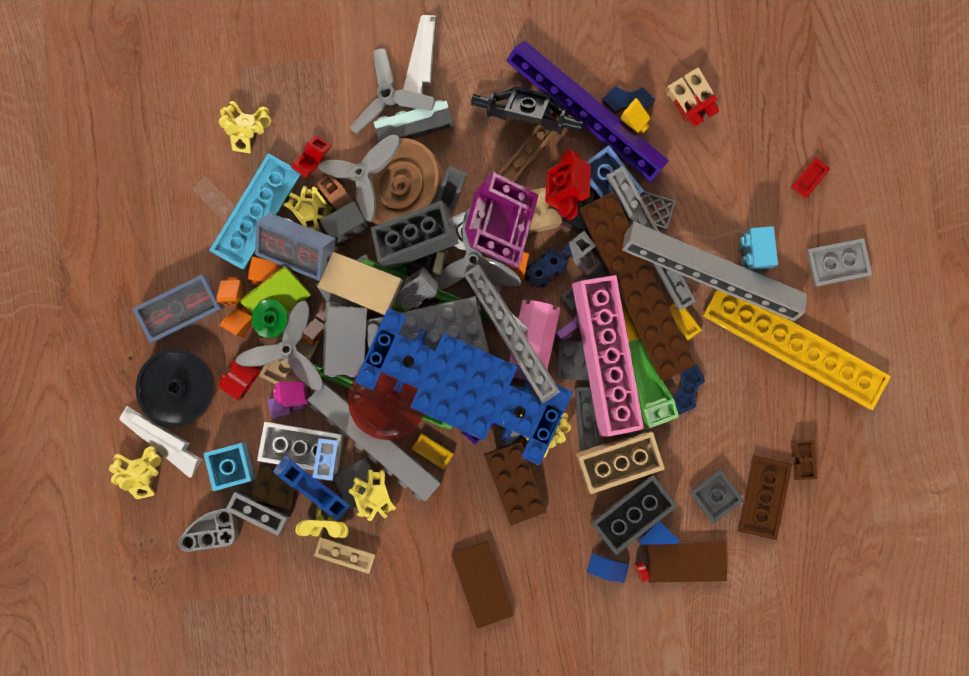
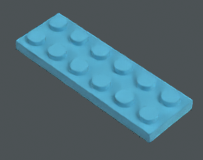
M268 153L209 251L244 271L255 253L256 221L268 213L275 215L279 213L301 174L293 170L290 165Z

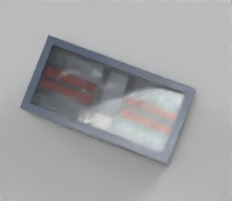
M268 213L256 221L255 255L281 266L286 265L289 269L318 281L321 280L334 252L335 238L272 213Z
M202 274L132 309L148 341L153 343L224 309L221 303L217 302V293L207 274Z

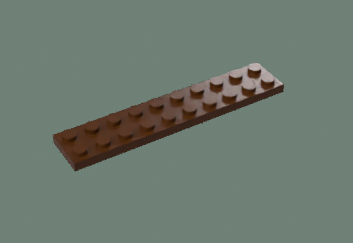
M611 192L579 208L578 210L609 275H616L620 298L660 379L665 381L695 366L692 355L648 262L622 251L625 232L630 227V224L615 193Z

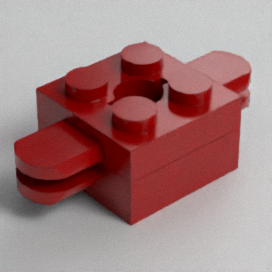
M567 150L561 156V163L547 170L545 203L559 210V215L567 220L575 218L578 214V203L590 197L591 165L582 160L579 154L572 150Z

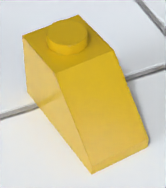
M635 98L623 112L620 120L637 134L641 133L643 135L649 128L648 122L650 117L639 100Z

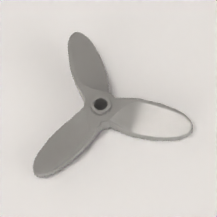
M390 135L384 138L357 165L342 160H325L318 165L322 172L331 177L356 182L359 207L363 217L369 222H372L376 215L373 177L392 160L400 147L401 140L397 135Z
M470 208L467 209L463 220V242L466 255L464 258L445 267L442 276L434 278L439 284L438 289H445L456 284L465 277L464 273L478 263L482 265L490 279L507 286L520 285L521 279L515 271L497 260L485 257L482 252L470 247L465 233V226L470 212ZM474 256H475L476 259H477L476 263L473 262V257H474Z
M299 302L291 311L287 327L283 332L282 342L278 345H265L247 350L236 358V363L252 367L267 365L284 359L302 382L314 390H322L323 380L314 365L298 352L297 348L302 340V331L307 327L310 309L307 302ZM290 348V351L286 353V349Z

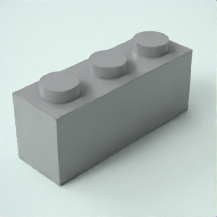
M241 491L234 492L226 508V511L277 536L283 534L291 518L290 515L266 503L251 500V496Z

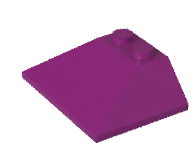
M491 172L475 192L466 222L465 233L470 247L519 268L538 194L495 172Z

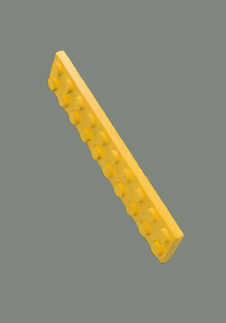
M717 289L702 315L713 323L869 410L874 409L891 377L791 320Z

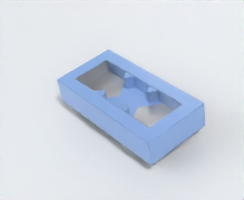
M318 439L313 478L331 481L334 479L339 441Z

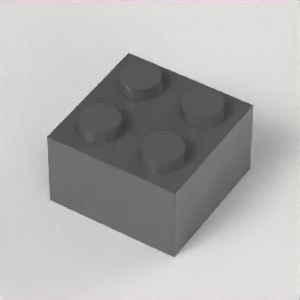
M354 201L320 220L328 236L335 238V245H340L341 247L348 244L354 236L360 237L367 233L366 230L369 229Z

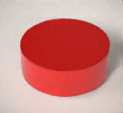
M644 563L634 564L641 582L648 581L650 577Z

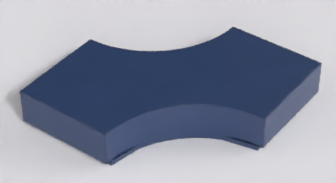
M615 86L602 98V101L615 114L622 109H627L635 98L639 100L645 110L655 102V99L643 87L636 91H624Z
M697 364L679 373L680 387L672 396L679 415L696 407L695 393L698 387L705 382Z

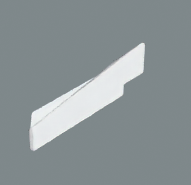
M422 15L420 18L403 90L423 94V86L431 87L436 16Z
M126 406L120 416V421L149 445L155 447L160 454L191 478L203 459L186 450L190 443Z

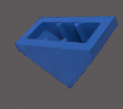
M659 521L638 537L637 543L640 545L679 544V539Z
M591 553L587 572L608 581L624 583L629 563Z

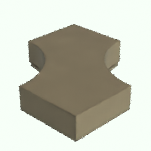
M449 248L437 252L433 276H442Z

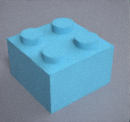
M774 226L750 228L741 235L739 245L743 249L744 255L741 259L742 267L755 272L770 270L778 265Z
M247 442L203 453L213 491L256 480Z

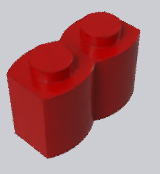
M234 358L230 364L231 369L228 374L225 373L220 378L218 388L236 400L241 401L262 369L258 366L247 367L236 363V358Z

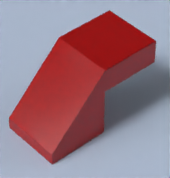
M316 135L306 143L303 154L292 163L291 168L307 178L317 170L319 163L323 161L332 145Z

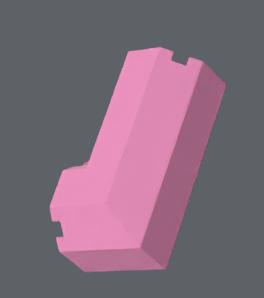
M522 300L518 319L528 328L525 336L545 368L548 369L560 307L554 310L551 304L532 300L530 304H526V300ZM511 353L509 363L518 366L513 378L527 381V377Z

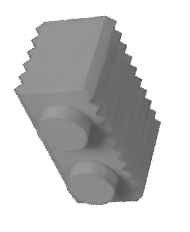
M423 267L403 280L395 300L402 305L405 311L410 308L415 309L420 306L423 300L426 298L430 300L437 294L439 284Z

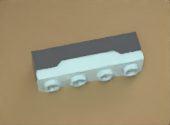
M442 100L435 101L432 111L415 108L409 112L400 111L392 117L382 116L378 118L377 121H374V125L380 142L390 135H397L399 138L415 139L453 128V121L447 101L442 102Z

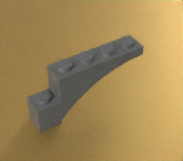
M449 166L436 202L442 200L451 209L453 218L468 173ZM437 252L411 261L410 265L419 269L424 267L429 271L435 261Z

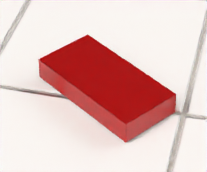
M815 157L791 188L806 199L829 172L830 168Z

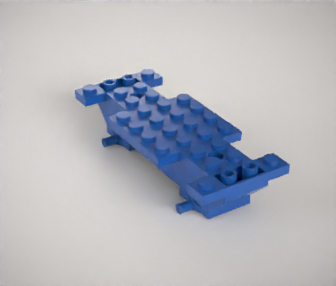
M388 308L356 377L355 383L374 390L383 372L398 379L393 388L395 391L398 388L397 392L401 393L405 383L418 388L410 407L482 440H485L492 423L505 428L501 438H505L506 441H509L512 431L529 438L521 458L540 466L573 391L556 384L560 393L542 403L540 398L531 391L532 385H529L528 379L524 388L510 384L518 366L443 333L437 349H432L424 343L428 333L424 329L420 328L416 339L399 334L407 316ZM406 356L413 357L414 365L412 367L404 365L403 360ZM517 406L525 408V413L521 417L514 415V409Z

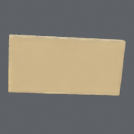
M333 252L317 287L385 315L387 309H391L403 280Z

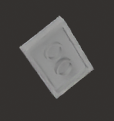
M864 238L806 250L814 287L872 276Z

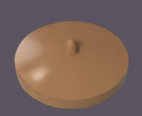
M400 138L401 144L395 156L385 168L374 175L372 182L376 197V215L372 222L375 224H382L436 202L443 182L442 170L436 156L422 143L408 138ZM355 182V188H354V189H355V198H356L357 204H358V206H359L358 197H357V188H356V182Z

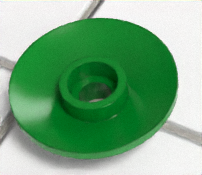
M272 299L264 300L254 308L252 325L260 336L275 338L286 329L288 313L284 305L279 301ZM272 316L275 317V320H274L273 323L271 322V317H272Z

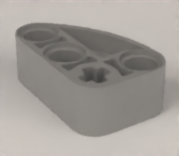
M226 508L203 515L184 531L178 541L179 548L189 552L224 547L235 543L239 538L237 516L226 511ZM223 512L229 514L230 519L228 522L223 520ZM228 533V535H231L232 538H225V534ZM207 534L211 535L213 538V542L211 544L207 543L205 540ZM187 537L193 539L192 547L187 545Z

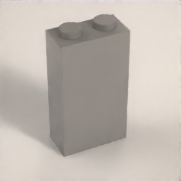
M325 302L324 375L329 377H338L339 375L357 377L364 362L366 307L353 302Z

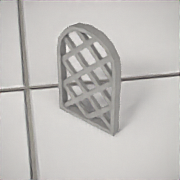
M643 191V194L646 195L641 198L648 197L650 203L645 206L652 205L655 209L650 215L657 213L660 218L654 222L661 221L664 225L656 224V226L667 230L676 200ZM650 196L656 197L658 199L653 201ZM660 200L663 207L657 209L654 203ZM663 200L670 201V203L665 205ZM672 205L671 211L669 212L667 207ZM665 208L667 215L662 217L659 211ZM669 217L666 225L663 219Z

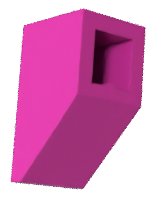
M275 383L276 388L273 389V395L279 404L284 407L309 404L305 383Z

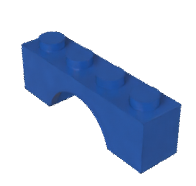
M286 455L273 470L279 478L301 492L337 521L340 520L350 507L346 501L316 478H313L311 474Z

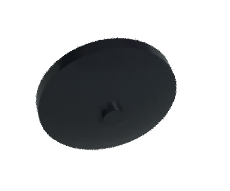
M180 349L165 350L152 356L142 366L136 380V398L142 411L154 422L171 427L185 426L198 420L209 409L215 392L214 377L209 366L198 355Z

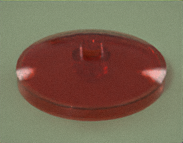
M383 372L374 390L355 383L356 378L354 379L349 390L348 406L353 421L364 433L377 439L392 440L409 434L419 425L424 413L410 407L418 388L405 383L401 393L397 392L398 388L396 391L393 388L398 379Z

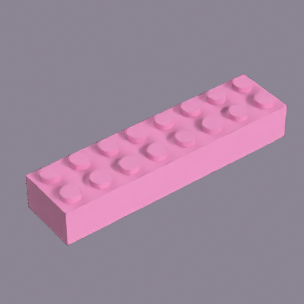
M615 275L573 283V293L599 436H613L642 430L644 426L617 277Z

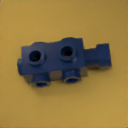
M569 241L562 246L563 248L559 252L556 248L552 251L548 249L541 255L542 259L539 262L533 261L526 267L527 271L525 273L527 277L525 280L531 287L535 285L537 288L540 286L545 288L552 282L550 280L555 274L560 276L567 270L565 268L567 265L566 260L569 257L572 258ZM552 258H555L558 262L557 264L553 265L551 264L550 260ZM541 270L543 274L538 277L535 275V272Z

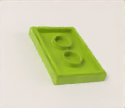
M285 265L243 297L241 303L253 313L254 308L260 302L272 299L282 303L288 313L296 304L308 298L311 292ZM274 316L271 317V322L273 323L275 320Z

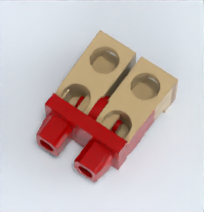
M699 67L667 86L664 91L672 99L683 116L684 121L689 120L694 127L705 121L700 112L705 110L709 118L719 112L718 106L715 103L718 99Z

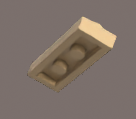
M320 537L314 556L370 574L376 554Z

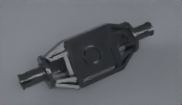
M514 86L498 93L493 91L490 97L473 94L471 99V106L487 109V117L489 118L494 116L506 120L507 117L542 125L543 130L556 131L559 135H561L564 128L581 132L584 120L567 117V108H563L550 94ZM507 99L506 104H496L497 101ZM551 110L560 116L559 120L550 116Z

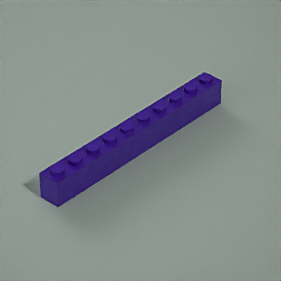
M524 40L514 47L506 62L543 93L552 95L563 108H567V113L573 118L584 120L583 126L604 144L610 146L616 154L650 182L653 181L669 162L666 157Z

